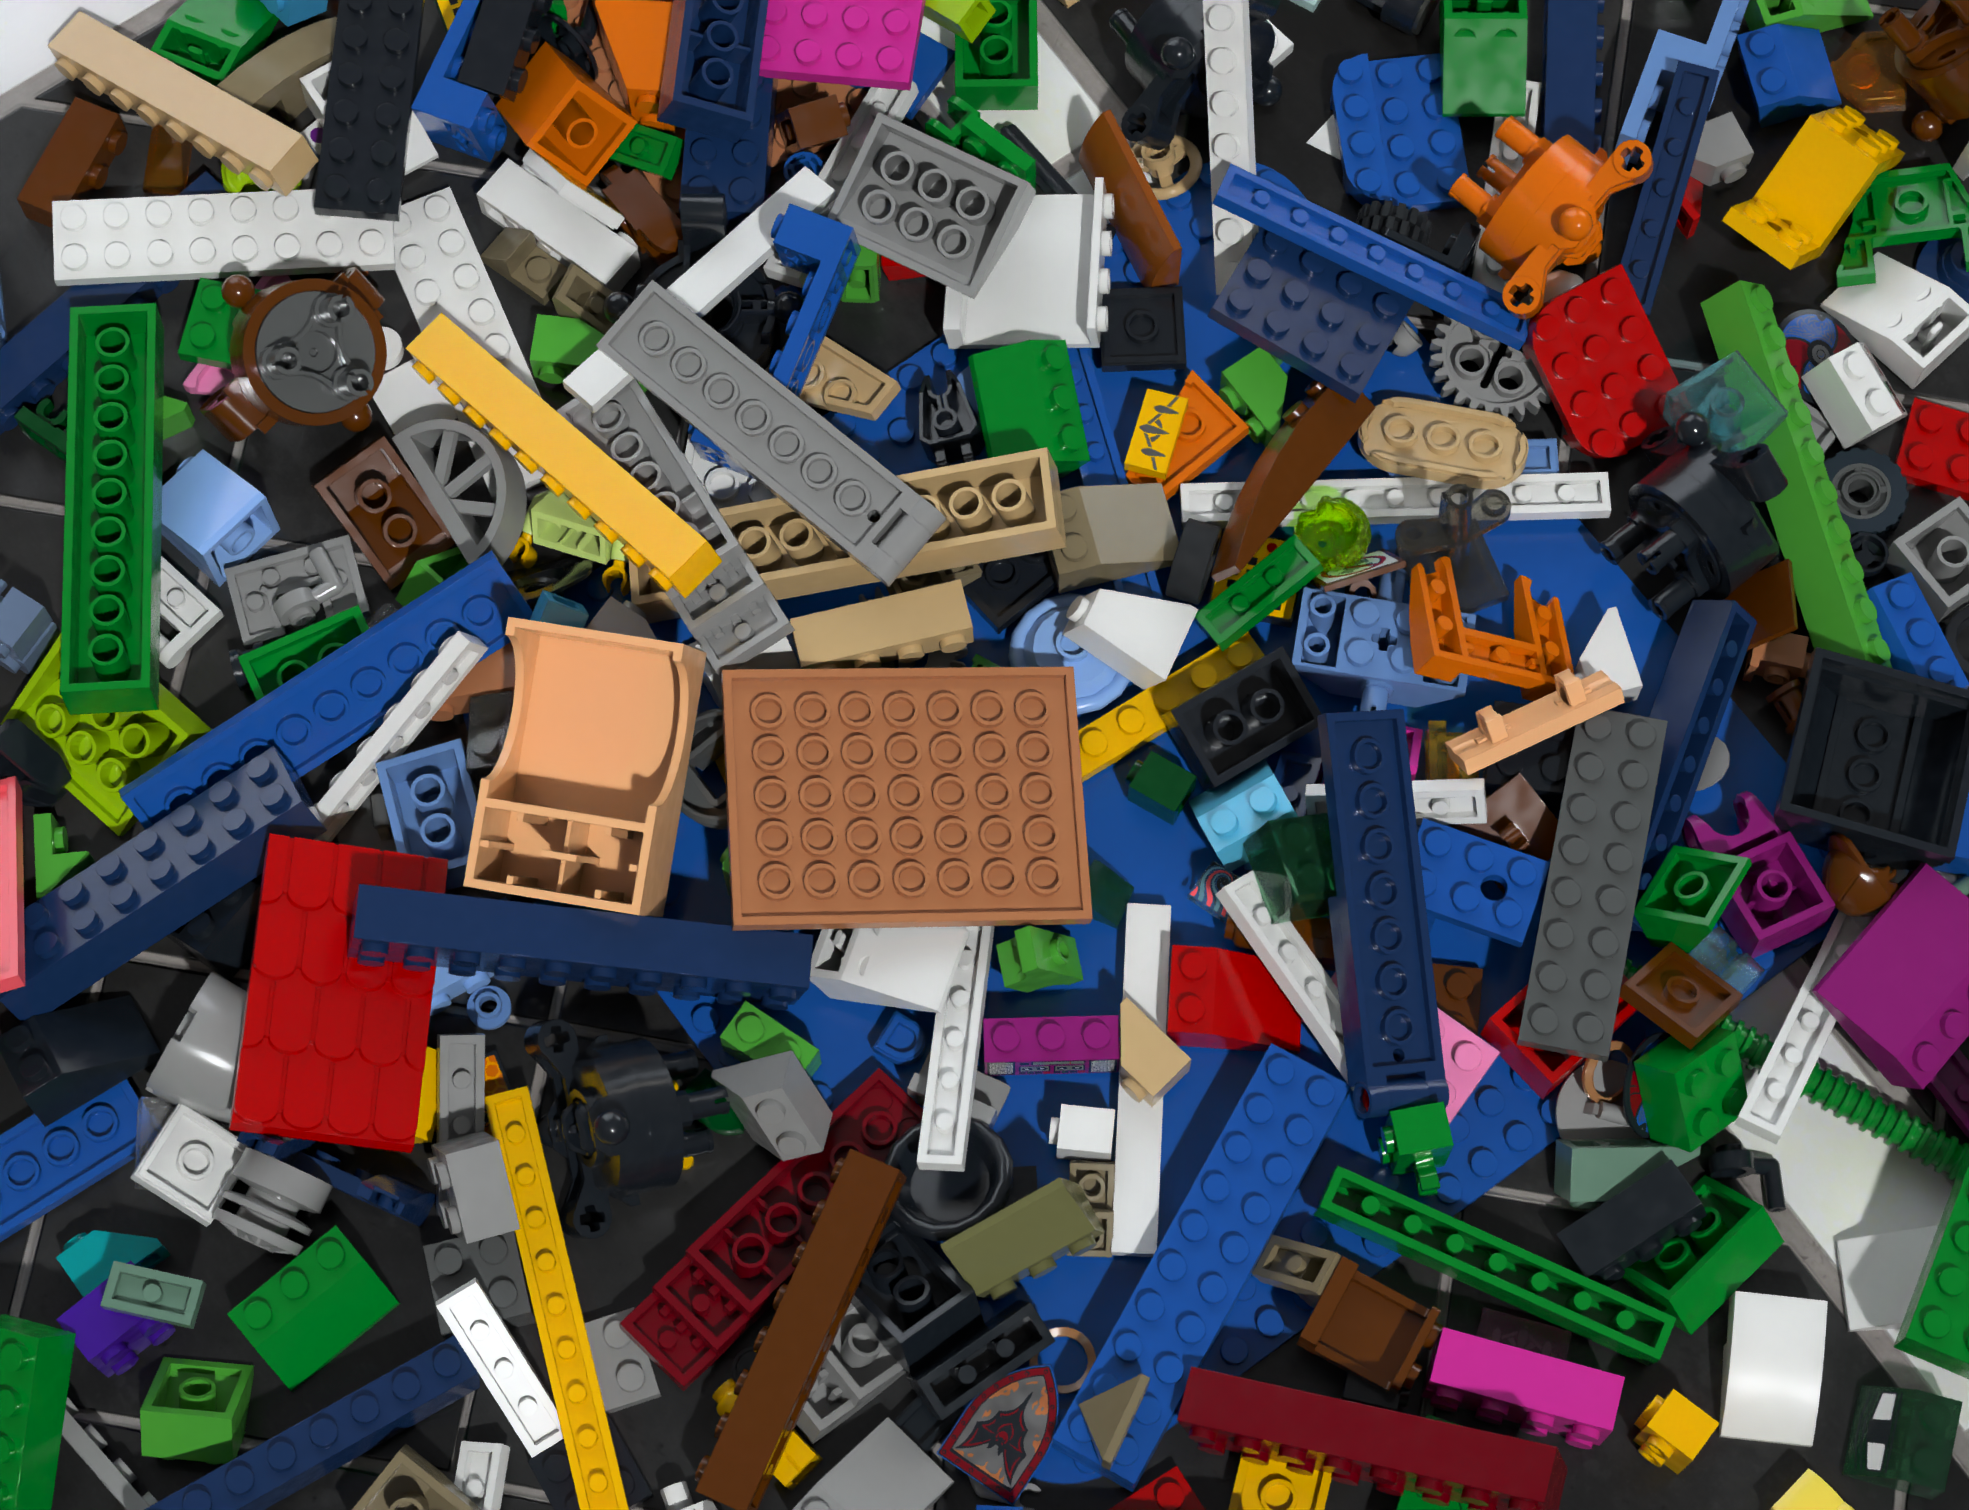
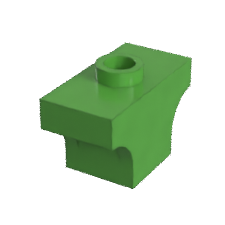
M1029 925L1015 930L1014 938L996 945L1004 987L1029 993L1047 986L1071 985L1084 980L1076 941L1073 937Z

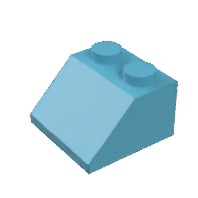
M1266 759L1188 801L1200 826L1228 873L1305 830Z

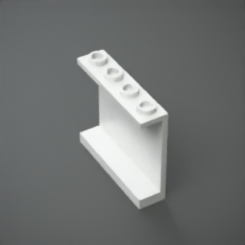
M1095 177L1094 194L1035 195L1019 229L975 299L946 286L943 331L949 349H996L1026 340H1066L1067 348H1100L1101 332L1108 331L1109 320L1108 307L1102 306L1103 294L1110 293L1111 286L1110 269L1104 268L1105 256H1112L1113 249L1112 231H1106L1107 219H1114L1115 213L1114 194L1107 193L1104 177Z

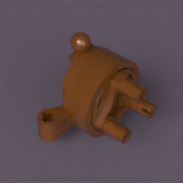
M1928 0L1911 20L1897 7L1886 11L1879 19V25L1896 44L1894 55L1895 67L1900 75L1931 108V110H1922L1915 115L1911 124L1912 133L1920 141L1932 142L1943 133L1946 123L1957 125V120L1969 118V0Z

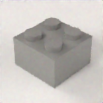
M480 1131L431 1145L433 1157L427 1158V1165L432 1183L434 1185L438 1184L440 1190H442L444 1201L438 1202V1211L444 1229L449 1228L452 1235L455 1234L466 1244L520 1229L498 1139L485 1131Z

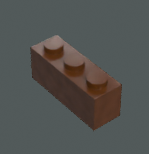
M78 97L74 98L17 197L26 218L53 228L52 201L89 200L96 189L99 190L103 187L108 177L109 166L115 156H119L124 151L127 144L128 133L119 114Z

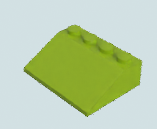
M60 634L0 725L7 719H18L60 754L72 777L65 788L118 836H124L138 819L120 797L119 789L212 729L160 683L159 710L70 715L60 694Z

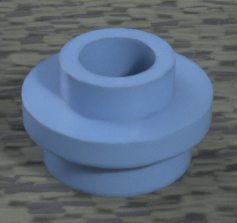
M489 985L478 988L471 994L467 1002V1013L470 1020L475 1026L484 1030H494L503 1026L510 1018L512 1012V1004L508 994L497 986ZM487 1000H493L497 1003L496 1009L491 1013L481 1011L482 1004Z

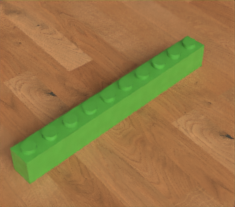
M1739 280L1700 304L1747 447L1759 443L1767 444L1788 480L1787 487L1779 495L1765 502L1784 560L1789 559L1792 562L1794 590L1813 648L1819 647L1892 668L1890 649L1882 639L1876 621L1877 610L1868 597L1863 582L1864 572L1862 566L1855 558L1850 543L1851 533L1848 525L1842 519L1837 504L1838 494L1835 486L1829 480L1824 465V452L1816 441L1811 426V413L1803 402L1798 387L1799 377L1790 363L1785 348L1786 338L1778 327L1772 309L1773 299L1765 285Z

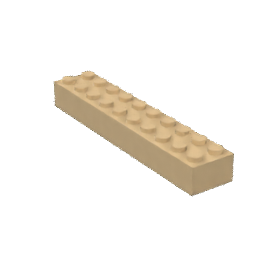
M1047 447L896 475V477L931 503L946 517L945 522L897 578L1067 547L1058 468ZM779 498L719 509L776 600L880 582L870 571L868 572ZM880 516L874 517L872 519V522H877L880 519ZM628 559L631 601L645 613V619L648 624L681 618L664 590L648 575L651 569L645 563L638 568Z

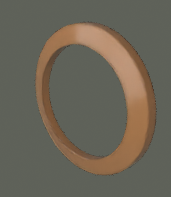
M1611 1041L1610 1051L1621 1050L1626 1055L1629 1063L1633 1055L1631 1048L1621 1041ZM1587 1058L1582 1071V1086L1587 1097L1596 1103L1600 1101L1614 1103L1623 1097V1086L1611 1096H1601L1598 1094L1594 1087L1593 1075L1599 1060Z
M1069 1327L1049 1329L1053 1338L1068 1337L1074 1339L1081 1344L1086 1352L1088 1363L1084 1375L1073 1384L1057 1385L1059 1394L1076 1392L1082 1386L1096 1360L1094 1347L1090 1340L1078 1330ZM1038 1354L1029 1359V1366L1038 1365Z

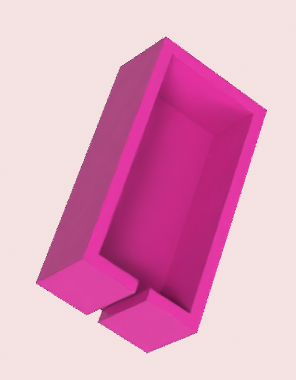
M1443 1327L1433 1345L1421 1397L1431 1399L1430 1405L1443 1411L1457 1412L1458 1407L1475 1411V1418L1487 1423L1502 1424L1504 1419L1521 1424L1520 1430L1527 1434L1546 1437L1547 1433L1551 1432L1565 1436V1443L1571 1446L1592 1449L1593 1444L1600 1446L1613 1431L1625 1377Z

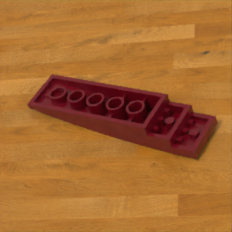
M880 1068L832 1112L833 1115L823 1152L786 1161L781 1160L686 1249V1256L653 1286V1292L619 1323L620 1329L683 1392L773 1305L779 1288L784 1283L789 1284L796 1269L792 1267L793 1257L801 1242L808 1243L815 1227L811 1224L814 1210L821 1199L827 1201L834 1185L830 1182L831 1174L839 1158L843 1157L846 1159L849 1150L853 1149L884 1163L891 1146L911 1126L922 1122L923 1109Z

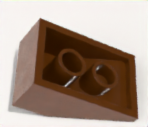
M379 436L311 485L390 590L407 579L416 561L444 552L456 544L424 490L385 436Z

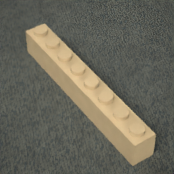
M81 11L47 45L57 59L55 62L56 68L66 78L72 81L75 78L80 79L94 94L101 96L103 93L108 95L124 111H128L131 108L152 127H155L157 124L161 125L178 142L183 143L185 140L191 142L197 151L206 158L211 159L213 156L219 158L231 172L237 175L241 172L247 174L258 187L265 191L272 188L280 194L287 196L319 161L304 136Z

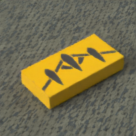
M1147 388L1124 462L1125 470L1166 480L1187 411L1188 398Z

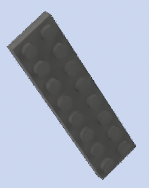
M1607 710L1577 724L1575 727L1517 1045L1608 1062L1668 723L1666 720Z

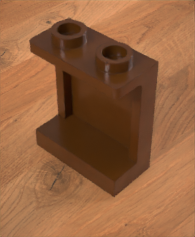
M1342 1256L1303 1329L1297 1345L1395 1398L1401 1387L1410 1391L1422 1368L1421 1365L1414 1361L1422 1346L1429 1350L1432 1349L1443 1328V1325L1436 1322L1441 1310L1435 1306L1432 1309H1428L1357 1271L1359 1264Z

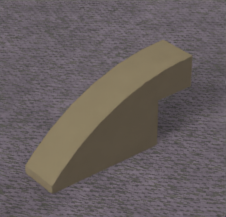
M337 17L313 23L279 39L239 66L221 81L217 87L264 114L273 108L291 123L308 107L299 78L332 61Z

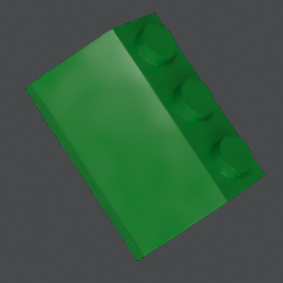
M1026 340L972 354L968 357L988 458L1047 447L1058 468L1059 478H1064L1090 461L1066 340Z
M356 605L243 654L238 659L253 694L258 701L361 635L369 627L359 605Z
M1704 1175L1692 1187L1707 1213V1216L1701 1219V1226L1685 1237L1676 1235L1662 1244L1664 1248L1656 1257L1646 1262L1636 1261L1624 1269L1625 1275L1622 1277L1649 1306L1676 1317L1674 1326L1689 1335H1692L1784 1243L1783 1238L1762 1205L1707 1175Z
M335 1225L233 1308L227 1315L293 1393L400 1303Z

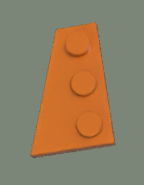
M1191 370L1186 378L1185 385L1178 395L1188 398V407L1166 480L1129 470L1126 473L1128 484L1162 483L1166 500L1180 490L1181 483L1192 481L1249 433V426L1193 370Z

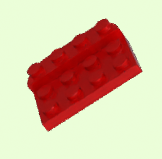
M1622 264L1615 265L1544 302L1540 311L1530 319L1528 336L1522 346L1523 353L1526 359H1532L1567 433L1563 437L1572 449L1576 448L1583 454L1593 458L1619 457L1640 445L1652 432L1666 426L1674 427L1683 414L1692 412Z

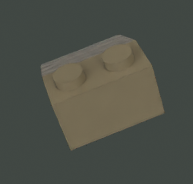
M1162 483L1078 486L1060 491L1067 547L1047 551L1059 594L1172 566L1179 541Z
M405 1444L352 1510L481 1509L440 1470L409 1445Z

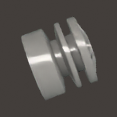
M246 1147L233 1174L250 1187L246 1195L226 1190L222 1195L223 1198L240 1205L237 1214L234 1215L217 1207L212 1218L224 1225L232 1235L269 1252L298 1256L302 1253L304 1246L286 1238L289 1230L292 1229L307 1236H310L312 1230L296 1218L297 1213L300 1209L320 1214L333 1186L291 1165Z

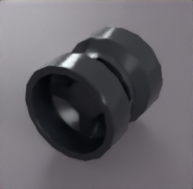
M1859 533L1851 538L1850 543L1856 560L1862 566L1864 585L1868 587L1879 578L1882 569L1888 561L1889 551L1888 546L1879 536L1872 533Z

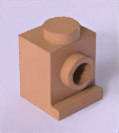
M1788 633L1748 650L1742 680L1751 682L1754 675L1763 676V679L1769 683L1784 685L1798 679V677L1806 679L1808 663L1812 653L1806 652L1809 637Z

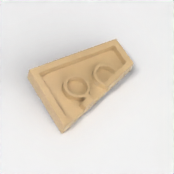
M825 336L799 398L812 407L876 421L900 392L901 387L896 380ZM769 364L768 367L765 369V371L768 372V373H769L770 364Z

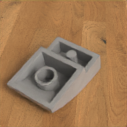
M850 1303L796 1423L811 1444H814L847 1420L907 1372L884 1348L852 1303Z

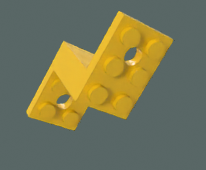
M1838 106L1810 115L1755 196L1748 201L1732 206L1722 221L1792 270L1821 256L1876 176L1895 168L1906 153L1897 148L1900 142L1894 136L1881 129L1876 133L1863 124L1866 118L1852 107L1845 106L1842 109Z

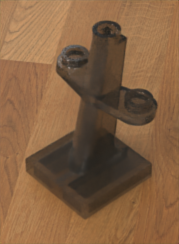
M1456 484L1441 493L1438 518L1402 521L1395 532V542L1398 547L1396 548L1395 555L1406 560L1407 567L1402 569L1407 572L1406 581L1409 587L1411 583V569L1416 564L1421 563L1423 565L1425 574L1436 572L1434 562L1440 557L1447 556L1451 560L1461 612L1472 614L1507 601L1510 593L1483 535L1504 524L1509 519L1511 514L1509 497L1501 490L1488 489L1473 500V493L1466 484ZM1453 494H1461L1459 504L1452 501L1451 496Z

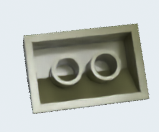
M1059 1177L940 1245L965 1282L975 1291L976 1296L982 1298L992 1297L993 1301H997L1015 1292L1018 1289L1016 1282L1030 1274L1033 1279H1037L1057 1268L1055 1260L1071 1253L1072 1257H1076L1091 1250L1097 1245L1095 1238L1104 1234L1105 1231L1081 1185Z

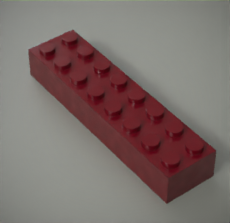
M1192 1366L1177 1421L1188 1433V1437L1194 1440L1195 1443H1198L1197 1448L1206 1453L1222 1456L1225 1450L1242 1453L1241 1458L1254 1464L1266 1466L1269 1464V1460L1287 1463L1286 1469L1298 1474L1312 1476L1314 1470L1331 1473V1479L1342 1484L1357 1486L1359 1480L1376 1483V1489L1383 1493L1403 1496L1404 1490L1422 1494L1421 1499L1434 1505L1449 1506L1450 1500L1468 1504L1467 1510H1559L1568 1471L1556 1446Z

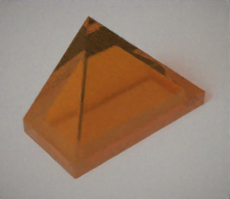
M159 124L152 127L143 191L144 193L178 195L187 185L193 145L187 140L183 143L178 142Z

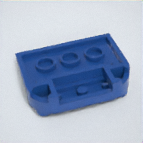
M1368 53L1342 61L1333 80L1330 110H1333L1344 175L1342 184L1346 195H1351L1362 205L1366 203L1371 205L1372 201H1379L1384 205L1386 200L1392 201V204L1398 206L1399 202L1406 204V209L1414 207L1419 212L1464 207L1448 195L1455 181L1462 174L1465 173L1468 177L1469 174L1459 118L1442 117L1440 53L1369 61Z

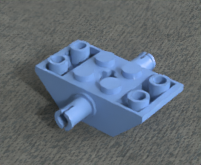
M1404 569L1396 570L1394 583L1391 582L1392 572L1379 575L1376 599L1332 591L1323 592L1319 589L1304 587L1292 663L1299 674L1330 694L1360 698V711L1386 710L1387 703L1417 708L1465 696L1468 680L1467 674L1460 673L1451 682L1414 674L1410 645L1409 604L1402 603L1405 580L1407 579V572ZM1461 612L1463 627L1475 629L1476 615Z

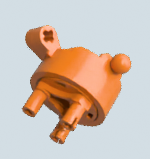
M1511 115L1499 127L1495 137L1524 158L1522 161L1523 167L1516 174L1497 159V156L1492 154L1485 162L1495 172H1491L1482 165L1476 174L1477 177L1482 178L1501 194L1499 196L1497 194L1491 196L1465 173L1455 181L1448 195L1476 215V222L1485 228L1478 247L1503 267L1497 275L1504 281L1509 280L1503 289L1502 299L1512 316L1518 319H1529L1540 311L1544 301L1547 275L1556 265L1561 263L1566 266L1589 264L1599 257L1602 250L1601 241L1603 233L1602 225L1598 219L1604 210L1607 200L1613 193L1643 183L1650 177L1653 171V158L1650 149L1645 143L1639 140L1624 141L1608 158V153L1600 147L1593 154L1568 134L1552 144L1545 137L1539 138ZM1636 153L1641 154L1640 160L1643 167L1639 170H1636L1634 167L1630 171L1625 170L1627 166L1624 157L1630 154L1634 158ZM1528 289L1533 290L1529 294L1533 300L1529 306L1525 303L1519 304L1518 307L1514 306L1517 300L1513 295L1517 290L1523 293Z

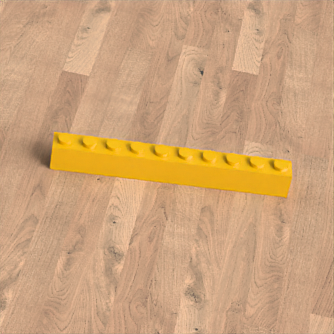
M442 312L406 347L407 351L416 361L411 367L426 383L430 385L434 380L440 384L437 388L439 393L454 407L461 402L465 406L462 412L479 429L486 424L491 429L488 435L504 451H507L510 447L516 450L517 453L514 455V458L530 474H533L536 470L540 471L543 474L540 478L541 482L555 496L559 498L565 493L570 498L566 503L580 518L585 521L591 516L597 522L593 527L610 544H613L616 540L620 541L624 545L620 549L621 552L636 567L640 568L645 563L652 570L648 575L665 592L673 588L686 598L722 562L721 558L704 537Z

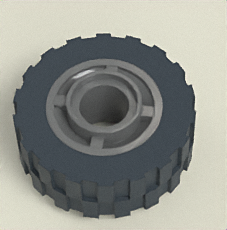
M1851 448L1850 451L1846 452L1842 450L1836 453L1832 459L1828 458L1824 465L1829 480L1836 488L1838 494L1837 504L1842 519L1849 527L1851 538L1859 533H1872L1885 540L1889 537L1891 531L1894 532L1902 519L1909 497V491L1906 490L1908 483L1906 477L1902 476L1901 468L1897 463L1894 464L1890 461V457L1884 453L1881 455L1876 453V450L1869 448L1867 450ZM1860 492L1869 501L1857 503L1850 498L1849 494Z

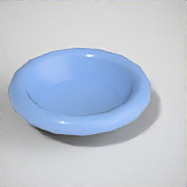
M1067 593L1045 598L1025 612L1012 632L1008 659L1011 667H1074L1077 715L1101 710L1121 696L1130 680L1062 635L1069 620L1066 617L1069 606L1078 596H1086Z

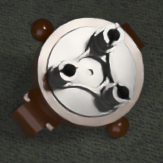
M356 267L343 269L329 280L312 278L283 282L269 286L256 294L254 284L246 276L236 274L228 277L222 285V297L231 307L241 308L232 322L234 329L230 341V362L234 379L211 395L200 407L199 411L229 442L242 441L257 428L263 434H266L277 422L294 426H322L341 421L342 425L352 432H360L368 428L372 421V410L367 403L372 399L381 384L387 359L385 335L379 322L384 316L377 310L385 298Z

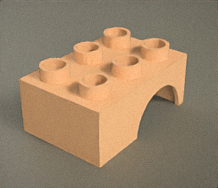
M508 617L505 635L509 637L512 643L515 658V689L512 713L499 759L491 773L487 777L481 778L463 886L633 915L663 917L707 653L681 643Z

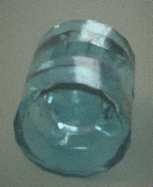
M1718 926L1689 955L1737 991L1744 994L1761 977L1765 969L1749 953L1739 954L1737 952L1738 943L1721 926Z

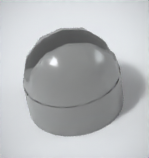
M1404 320L1389 346L1394 343L1398 345L1392 354L1399 357L1408 356L1423 345L1416 332Z

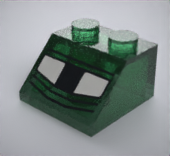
M1861 1385L1842 1475L1933 1500L1945 1492L1963 1402L1918 1389Z

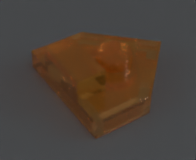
M1885 31L1862 32L1837 61L1830 63L1839 93L1863 113L1906 110L1907 81L1895 67L1894 55L1896 44Z

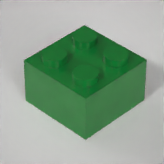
M1716 1026L1691 1050L1670 1036L1634 1061L1650 1140L1692 1152L1738 1118L1748 1097L1735 1031Z

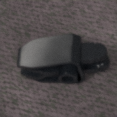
M946 370L948 388L942 394L943 401L940 395H936L935 387L929 375L924 377L919 391V440L928 460L938 465V468L950 466L951 462L962 460L963 463L976 461L975 456L980 455L985 447L984 439L963 388L951 370Z
M7 719L0 725V780L16 776L22 789L23 805L51 809L66 795L67 791L64 787L72 779L60 754L18 719Z

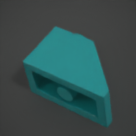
M93 1230L89 1234L80 1233L71 1238L64 1245V1252L59 1254L56 1259L82 1296L85 1297L109 1278L113 1261L128 1263L131 1260L136 1266L152 1269L171 1254L157 1238Z

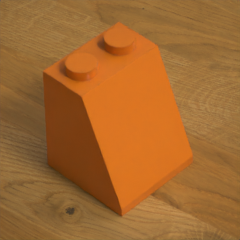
M595 0L602 44L628 113L637 120V124L661 132L664 130L675 131L676 126L657 121L673 2Z
M545 41L525 67L528 71V78L524 90L520 94L517 93L514 102L501 98L495 107L529 148L585 186H588L638 122L579 65Z

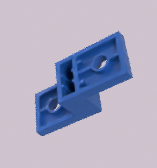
M1423 818L1418 831V841L1429 933L1435 918L1521 948L1551 862ZM1326 828L1305 889L1327 897L1337 896L1330 829ZM1489 880L1497 881L1504 887L1505 896L1500 900H1489L1482 894L1481 885Z

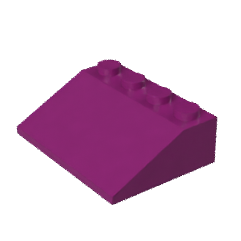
M1921 863L1812 990L1814 995L1893 1086L1923 1090L1969 1036V898L1927 863Z

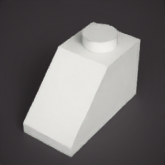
M1617 607L1607 609L1579 658L1574 674L1576 677L1583 679L1602 670L1613 682L1622 688L1624 700L1627 703L1637 700L1643 684Z

